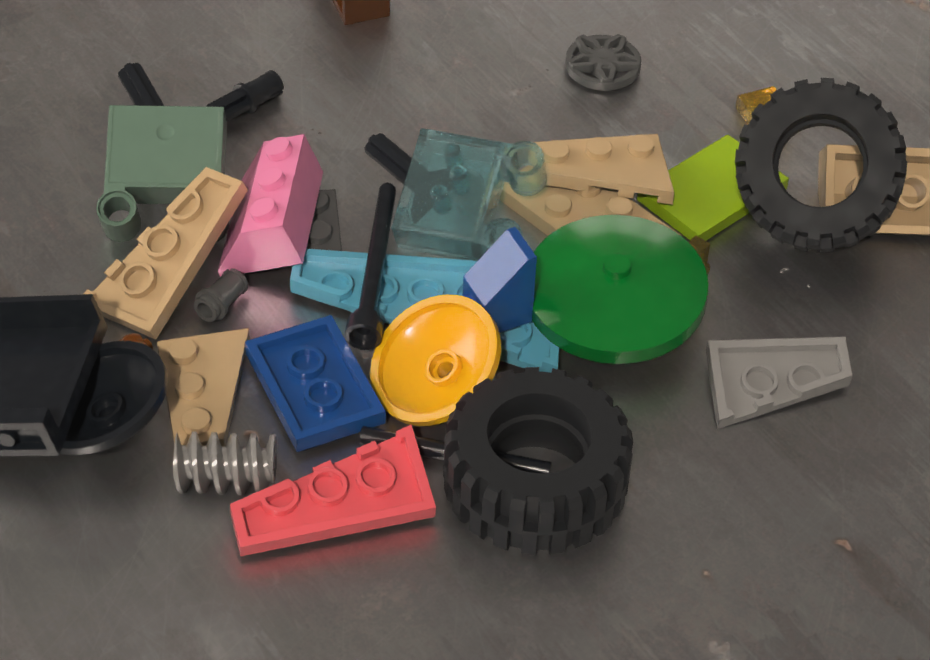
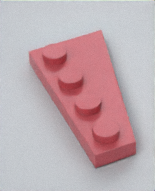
M412 424L397 430L395 437L379 444L374 440L356 448V454L333 464L331 460L313 467L312 473L294 481L285 479L230 504V515L241 557L433 518L436 514L435 501Z

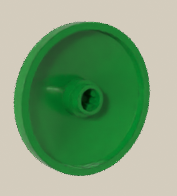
M600 215L583 218L551 233L534 251L537 256L532 321L550 342L577 357L610 364L637 363L660 357L676 349L689 339L700 325L705 314L708 297V275L701 257L681 235L654 221L629 215Z

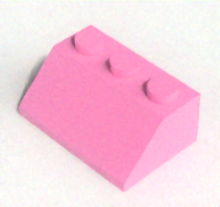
M304 134L278 137L273 140L264 141L241 180L248 191L230 221L217 271L220 277L225 270H230L231 268L245 274L303 264L323 176V170Z

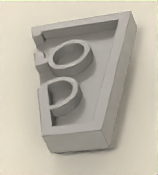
M846 337L708 340L706 347L717 430L850 385L853 376Z

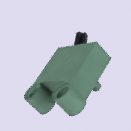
M138 62L133 64L127 63L118 72V78L134 105H109L104 194L98 199L96 205L97 215L103 232L108 238L116 242L129 241L139 233L141 218L137 204H171L205 167L225 174L227 121L224 107L164 106L143 67ZM124 210L129 212V215L122 221L109 220L111 214L116 211ZM229 222L226 225L220 237L218 238L217 242L223 239L225 235L228 233Z

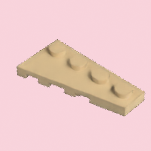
M205 167L166 208L168 214L159 224L153 228L148 226L136 239L139 244L122 262L116 259L104 272L107 277L93 292L87 289L83 294H93L104 318L156 340L246 195L248 189L243 181Z

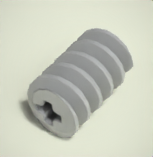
M192 431L187 445H182L178 433L176 434L173 455V479L178 493H186L192 480L198 494H205L213 480L218 495L226 494L231 481H233L238 495L246 494L250 482H253L256 492L269 487L270 482L273 485L275 484L277 469L276 434H270L265 448L260 447L256 433L250 434L246 447L240 446L237 433H231L226 446H221L217 432H211L206 446H201L197 431Z

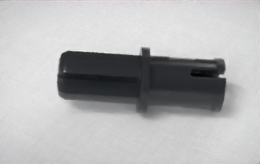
M269 70L246 84L240 82L234 85L232 92L207 104L206 107H224L226 121H229L244 112L248 114L254 113L260 104L283 94L284 85L280 76L275 71Z

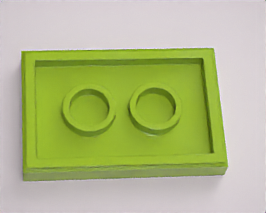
M727 134L669 169L668 172L674 189L673 205L658 203V196L637 193V200L695 245L699 246L750 213L743 202L736 179L735 153L736 149L739 148L740 142ZM779 171L780 180L784 188L787 189L789 178Z

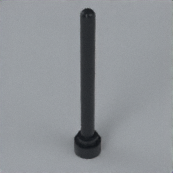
M389 182L383 183L378 192L359 308L349 315L346 322L345 340L350 346L360 350L374 349L381 343L384 324L377 312L396 197V188Z

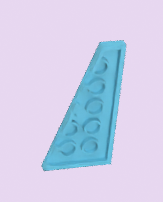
M306 248L303 264L292 265L290 292L354 312L359 308L368 253ZM386 254L377 312L383 323L390 325L407 308L429 297L446 294L463 296V276L477 261ZM533 321L500 333V361L524 369L525 367H539V372L552 373V368L558 369L559 347L550 342L537 329Z

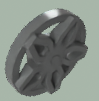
M583 34L577 37L576 41L568 48L565 66L569 76L580 85L594 90L610 91L624 88L638 78L641 70V56L638 50L623 35L586 36ZM630 71L622 77L615 78L617 72ZM584 73H590L597 78L587 76Z

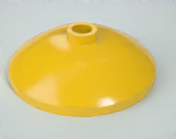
M449 294L421 300L399 314L382 334L381 343L374 350L370 367L371 386L385 411L398 421L408 425L412 424L413 426H432L447 422L449 415L456 409V403L467 392L473 393L475 385L487 378L492 381L496 374L501 356V338L494 319L476 301L464 296Z

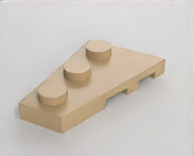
M658 134L531 142L530 155L537 184L586 192L594 189L595 186L618 190L617 196L632 199H634L635 193L658 196V203L673 205L674 189Z
M249 328L157 341L158 355L162 359L168 373L169 381L166 401L174 444L177 433L181 444L187 445L192 431H197L201 446L207 445L211 432H217L221 446H226L235 408L234 400L237 386L240 384L243 373L242 364L245 356V341L250 340Z

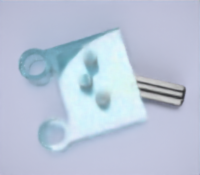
M421 128L412 158L382 133L373 134L364 147L367 155L404 185L391 227L397 248L461 260L478 261L507 229L516 227L523 237L520 225L509 218L495 219L504 183L509 182L511 189L522 196H532L539 193L547 183L543 151L536 143L531 141H519L511 144ZM525 165H531L534 167L532 170L529 171L518 170L520 167H523Z

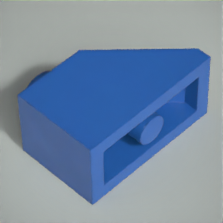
M516 227L507 229L463 276V296L476 301L491 315L498 327L499 333L532 322L537 256Z

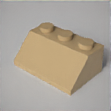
M827 144L819 151L818 200L820 207L835 205L845 200L858 186L863 173V159L857 145ZM906 147L907 171L902 194L890 218H887L881 224V228L874 234L930 236V148Z

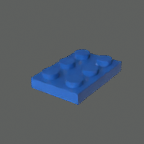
M332 315L245 341L246 356L296 452L361 432L363 426L374 428L386 424V411Z

